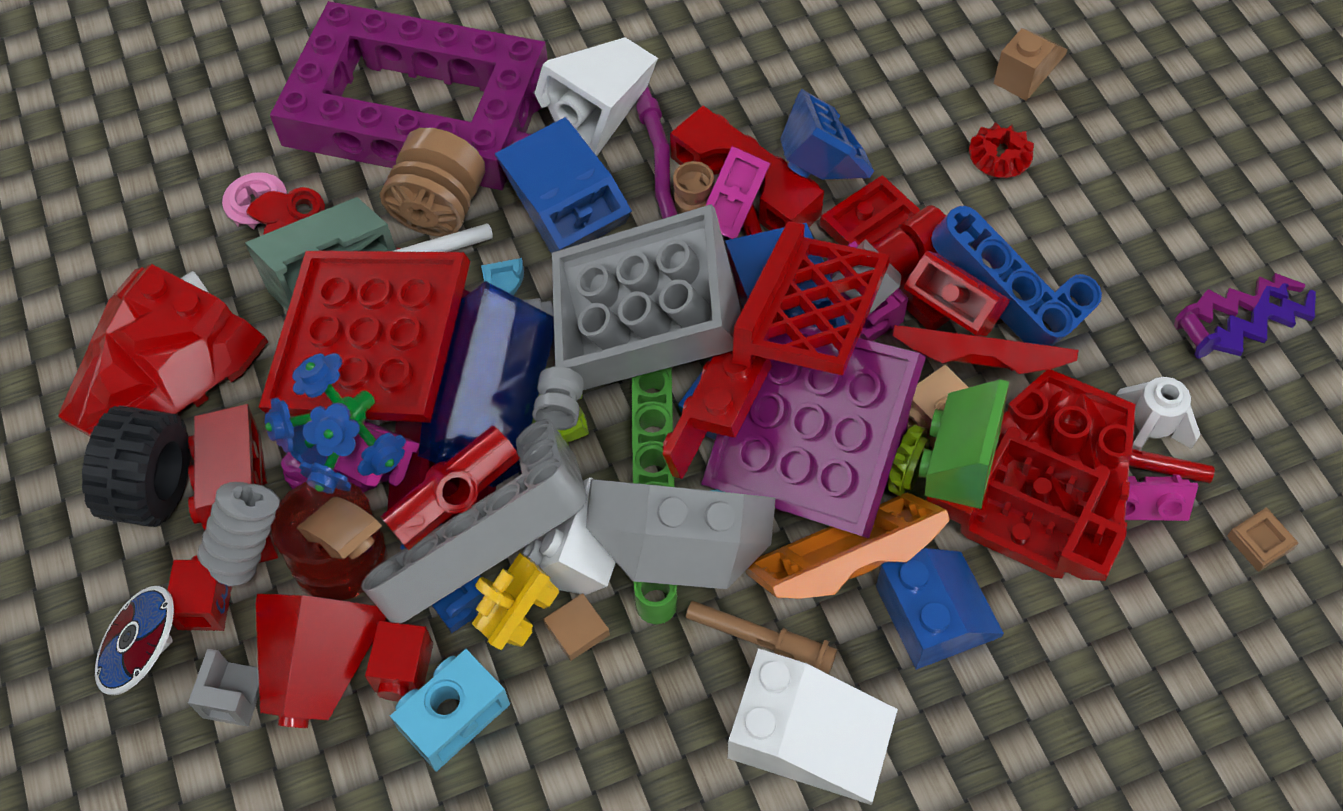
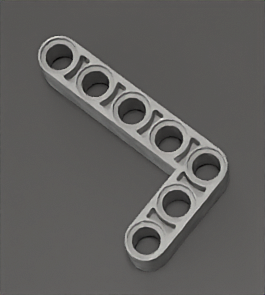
M549 419L536 421L528 426L517 438L516 446L522 470L520 476L480 500L469 510L458 514L433 530L410 550L405 548L382 562L365 577L361 586L363 591L390 622L403 623L568 520L584 506L587 501V494L576 455Z

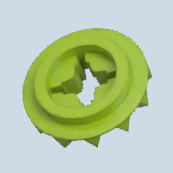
M913 425L903 436L889 474L887 484L890 492L901 496L905 493L906 489L911 491L919 477V468L924 449H929L930 439L926 438L927 428Z

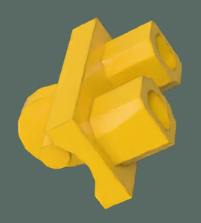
M519 553L509 569H502L494 582L480 577L475 584V587L484 597L476 607L479 613L472 622V625L487 637L490 645L500 650L504 648L506 643L522 647L532 634L533 624L525 615L533 604L543 609L550 607L559 594V589L531 558Z

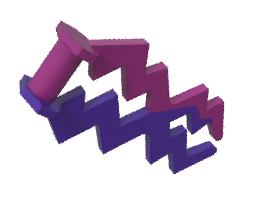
M1277 273L1273 275L1272 282L1259 276L1256 281L1255 296L1228 288L1224 298L1207 289L1197 304L1194 303L1186 306L1177 315L1174 327L1176 330L1181 328L1185 330L1196 346L1194 355L1197 359L1207 356L1213 350L1241 356L1243 353V336L1261 343L1267 341L1268 319L1293 328L1296 324L1295 316L1312 322L1315 318L1316 292L1309 290L1306 294L1304 305L1287 299L1289 297L1287 290L1302 292L1305 288L1304 283ZM1270 296L1282 299L1280 306L1270 303ZM1238 305L1252 312L1251 322L1236 317ZM1213 309L1230 315L1227 319V330L1216 326L1213 334H1209L1199 320L1201 319L1210 324L1213 320Z

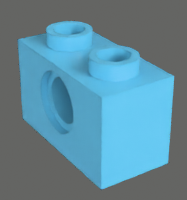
M465 649L457 657L450 656L445 659L434 671L433 678L421 689H413L406 693L399 700L395 708L396 711L390 717L399 732L437 772L510 705V702L502 685ZM447 699H457L460 701L457 709L447 715L436 713L443 701Z

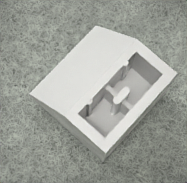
M590 477L583 481L587 501L580 511L526 545L522 553L531 558L550 577V581L559 590L577 594L583 593L584 595L607 587L616 563L586 528L590 479H592Z

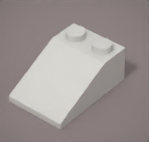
M758 648L728 740V759L872 805L898 709L807 663Z

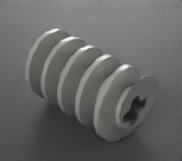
M229 482L223 484L216 491L215 502L211 507V515L207 520L206 530L203 532L202 543L199 545L197 557L200 563L209 570L211 576L218 582L227 586H238L250 581L255 575L257 564L261 559V552L265 548L266 538L270 533L271 524L279 507L280 498L273 490L258 484Z

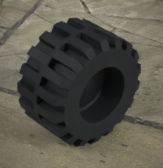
M120 405L119 407L114 406L110 408L108 413L102 415L91 433L82 468V491L85 494V504L87 508H90V512L94 517L148 527H158L162 522H166L170 518L183 494L190 465L189 436L186 431V425L184 421L180 420V416L167 412Z

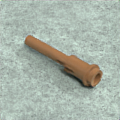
M693 600L686 613L687 619L770 649L775 654L807 663L828 675L838 649L829 646L830 641L824 640L822 644L792 633L785 628L779 633Z

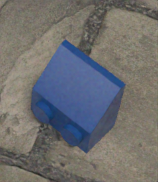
M924 548L908 562H886L881 565L876 588L916 670L1003 636L1004 633L962 552Z

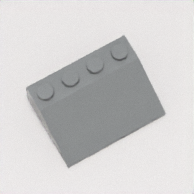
M712 204L552 253L555 367L569 368L580 374L584 381L583 390L733 351L734 325L741 314L716 210Z

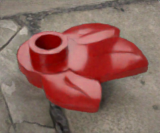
M307 187L293 189L288 194L277 191L264 193L249 205L246 213L252 219L266 225L264 235L325 210V204L318 192ZM300 204H307L312 210L309 213L302 214L297 211L296 207Z

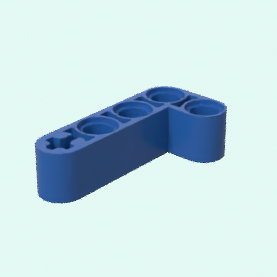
M955 207L932 232L931 240L933 247L941 256L954 263V266L962 268L1010 299L1000 318L1023 342L1049 346L1055 345L1071 333L1101 302L1102 293L1100 286L1093 278L1083 274L1071 277L1057 290L1053 291L986 220L970 207ZM982 259L988 261L992 268L985 265ZM1012 289L1019 293L1021 299L1015 296ZM1070 295H1071L1073 298H1075V300L1077 301L1078 305H1077L1075 302H1073V300L1071 299ZM1043 321L1050 326L1051 331L1045 327Z

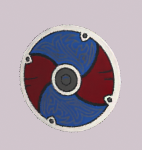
M150 586L141 590L120 609L109 625L99 647L95 664L96 684L103 693L119 695L134 687L152 668L159 655L172 643L173 640L169 633L173 622L174 604L171 594L165 588Z

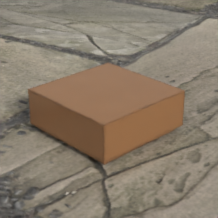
M1267 507L1231 529L1227 535L1229 540L1258 572L1294 550L1299 544Z
M583 593L543 619L545 626L570 661L610 636L609 628Z

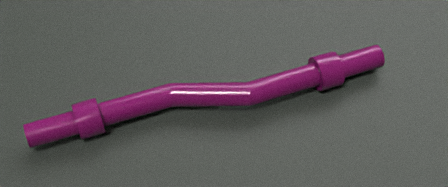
M647 86L637 100L636 111L641 123L646 125L654 149L655 199L661 217L664 219L678 214L671 196L670 146L661 123L662 112L659 103L655 98H652L649 86Z

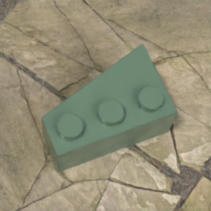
M358 197L245 242L269 294L287 311L306 251L396 250L388 224Z

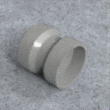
M551 367L543 370L540 373L537 387L540 396L535 400L532 414L534 420L549 419L557 430H565L575 426L580 411L576 401L581 398L584 386L582 376L564 367Z

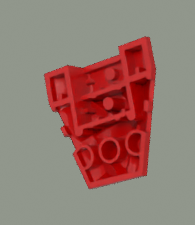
M153 264L148 265L146 268H137L108 300L58 417L64 423L90 437L102 415L108 413L109 409L114 406L119 407L120 405L177 414L192 402L196 407H199L208 400L205 393L226 377L230 382L240 377L268 343V340L245 319L233 314L228 306L218 297Z
M1048 369L1008 403V410L1003 415L1001 431L982 508H974L928 496L927 501L946 509L949 519L959 523L960 531L966 538L1050 577L1062 579L1067 572L1082 580L1106 581L1126 538V501L1128 500L1130 490L1128 473L1129 461L1132 457L1136 404Z

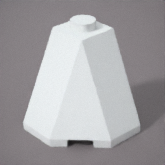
M624 37L547 60L542 66L534 94L541 107H548L555 122L566 117L595 155L598 156L648 86L658 58Z

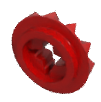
M995 122L989 129L981 127L977 135L972 137L969 155L973 164L983 173L998 178H1009L1020 175L1029 168L1033 160L1034 143L1027 140L1026 131H1014L1013 124L1008 128H1001ZM1000 144H1006L1008 147L1000 157H997V148Z

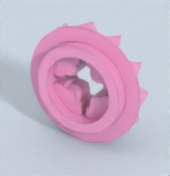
M251 173L236 179L228 186L222 199V206L227 218H231L238 227L247 224L254 230L257 224L261 222L252 219L246 213L247 208L251 204L250 200H252L250 195L253 194L255 198H258L269 191L287 194L285 185L279 178L268 173Z

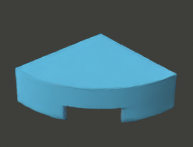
M522 258L481 266L489 307L499 305L511 298L523 281L524 266Z

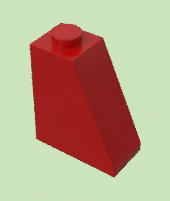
M257 594L255 606L260 713L279 716L278 726L308 728L309 719L329 720L374 641L378 621H385V615L375 605L305 595Z

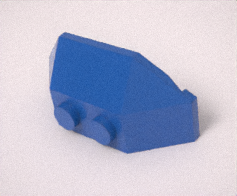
M801 89L780 138L785 158L789 161L787 166L803 177L808 178L810 174H813L820 179L870 178L874 172L861 144L851 130L839 121L840 114L835 107Z

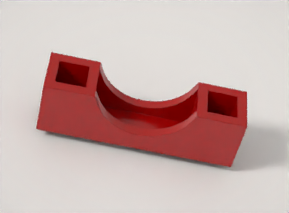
M701 106L670 132L671 159L679 165L692 161L702 162L709 166L713 171V175L720 174L732 146L769 162L770 166L759 188L761 193L759 223L768 230L784 228L788 221L800 224L807 223L808 227H810L821 217L824 190L814 180L805 178L791 170L783 158L768 152L753 137L744 135L730 125L722 115L715 114L705 106Z

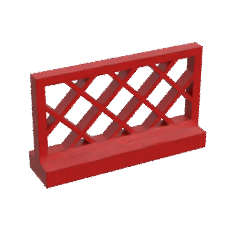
M788 221L734 325L732 363L751 367L755 357L759 356L843 376L889 266L890 255L804 237L805 224ZM810 254L828 258L829 260L814 265L808 256ZM862 265L875 269L858 274L852 267ZM840 271L845 278L829 282L824 275ZM812 279L817 286L802 291L796 284ZM856 289L861 296L846 300L840 293ZM828 297L833 305L817 309L812 302ZM800 306L805 313L788 318L783 311ZM844 315L850 323L834 328L828 320ZM815 324L821 333L804 337L798 329ZM782 334H787L792 342L786 344L768 341V339ZM832 343L839 354L836 357L818 353L815 349Z

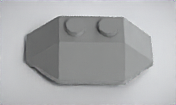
M590 479L586 528L632 581L728 589L771 545L775 498Z

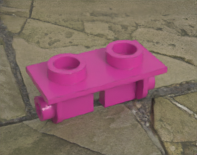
M1173 475L1172 477H1144L1143 482H1137L1135 476H1128L1130 490L1128 500L1126 501L1125 520L1189 521L1198 483H1190L1188 479H1182L1180 475Z

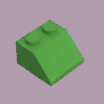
M999 379L948 393L944 410L935 409L929 436L936 437V442L933 450L924 449L918 475L919 477L926 478L925 496L974 508H982L1001 431L1009 381Z

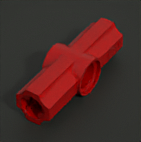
M492 425L449 461L433 465L426 473L425 479L420 485L380 517L401 543L410 550L452 514L463 513L469 510L476 502L478 493L516 463L520 457L510 441L497 427ZM459 477L460 485L458 490L451 496L443 497L442 489L444 484L452 478Z

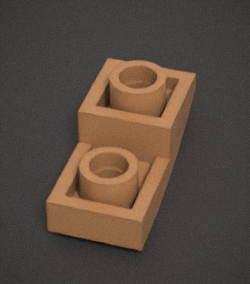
M332 497L302 522L297 529L308 542L320 543L332 558L344 559L349 556L351 559H354L364 553L375 542L371 535L382 526L376 518L357 505L339 497Z

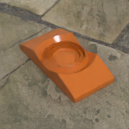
M907 492L879 505L869 538L829 526L758 557L745 572L776 598L802 599L835 595L848 579L864 575L876 569L884 562H908L939 534L950 519L946 509Z

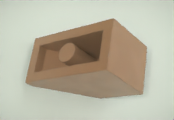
M1021 28L1001 51L993 84L1027 101L1064 58L1068 49L1035 32Z

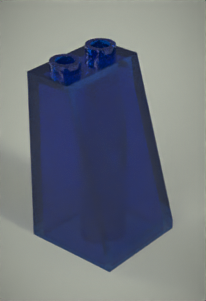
M487 281L461 299L431 423L422 422L418 456L436 464L449 461L492 425L499 429L517 451V438L533 423L534 403L536 398L539 397L537 389L539 376L546 369L554 336V316ZM520 460L488 486L494 488L521 471Z

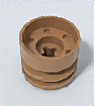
M418 128L408 134L396 159V165L391 169L380 192L381 203L393 218L416 232L440 237L456 233L461 228L465 215L471 206L470 200L476 194L486 172L485 162L473 146L453 133L437 128Z

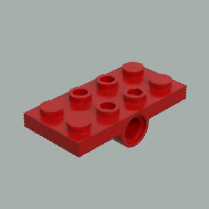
M881 175L821 215L820 226L838 244L848 246L855 241L860 245L866 239L879 253L890 255L889 263L901 274L899 289L908 297L906 309L926 329L936 330L950 320V318L904 289L906 281L925 252L930 251L939 254L933 247L931 240L932 232L946 216L939 208L928 205L920 210L887 178Z

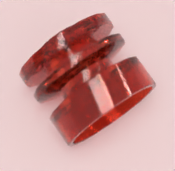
M305 481L289 491L281 500L275 513V519L271 524L273 541L286 561V565L291 571L293 578L302 591L312 597L340 601L354 598L364 592L361 586L365 577L375 567L387 560L386 541L381 528L371 535L375 542L364 553L354 559H351L349 556L344 559L332 558L320 543L308 542L297 529L302 522L332 497L345 499L376 518L368 498L360 487L349 482L352 485L350 491L336 488L334 493L317 491Z

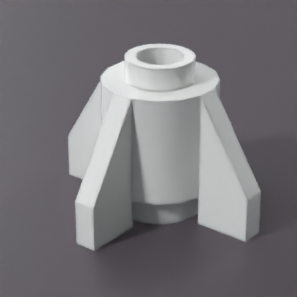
M1155 378L1147 383L1121 388L1116 394L1117 397L1136 404L1135 423L1140 432L1133 442V449L1141 450L1148 438H1162L1172 433L1174 434L1171 438L1192 449L1201 435L1190 405L1191 396L1189 390L1183 383L1174 378Z

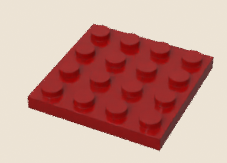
M306 251L259 408L267 413L272 409L271 400L279 398L280 401L286 402L290 416L311 413L317 406L327 409L333 403L325 393L314 398L308 397L306 393L297 395L293 391V385L296 382L292 375L303 361L316 354L321 353L327 356L337 353L343 361L338 369L340 377L331 385L342 398L345 396L353 398L363 390L368 391L374 397L375 403L365 412L366 420L431 423L471 262L464 252Z

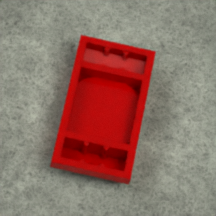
M893 325L892 335L902 343L937 362L956 361L1008 368L1019 374L1053 369L1075 362L1078 359L1079 352L1077 349L901 325Z

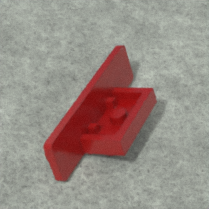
M733 351L713 356L711 361L704 365L699 384L693 395L686 399L682 415L673 432H670L664 440L662 454L673 477L683 479L707 431L736 438L772 367L770 359L756 356L751 367L732 363Z

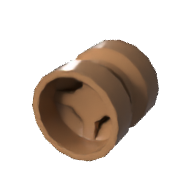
M692 161L680 165L675 170L673 176L675 190L674 205L679 214L706 205L714 187L713 171L708 165Z

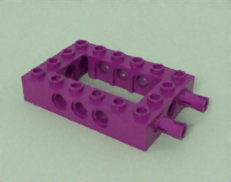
M328 1L270 113V118L281 146L393 168L396 165V159L411 131L418 128H437L448 131L466 140L479 152L484 160L486 172L480 186L503 191L508 178L496 159L495 153L531 135L526 133L534 114L533 107L535 100H537L534 93L541 69L548 60L546 43L540 40ZM361 56L365 65L375 71L381 72V69L406 73L412 78L422 76L443 80L444 84L448 85L459 83L480 87V91H484L471 122L341 96L347 84H352L354 80L353 72Z

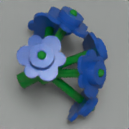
M321 353L316 354L303 361L292 375L296 382L293 385V391L297 395L306 393L308 397L314 398L325 393L333 404L327 409L317 406L311 413L290 417L286 402L280 401L279 398H273L271 400L272 409L265 414V429L270 440L276 441L278 446H282L284 452H290L301 463L299 466L301 469L300 473L308 478L306 482L309 486L325 493H334L336 488L350 491L352 485L348 482V478L334 472V467L339 456H347L354 451L356 446L354 437L357 434L369 446L362 452L361 457L363 460L357 468L362 476L372 473L381 475L394 469L405 454V450L402 447L406 443V439L402 435L394 436L392 433H385L376 440L363 424L366 420L365 412L375 403L374 397L368 391L363 390L353 398L347 396L342 398L331 384L339 379L340 372L338 369L343 361L337 353L327 356Z

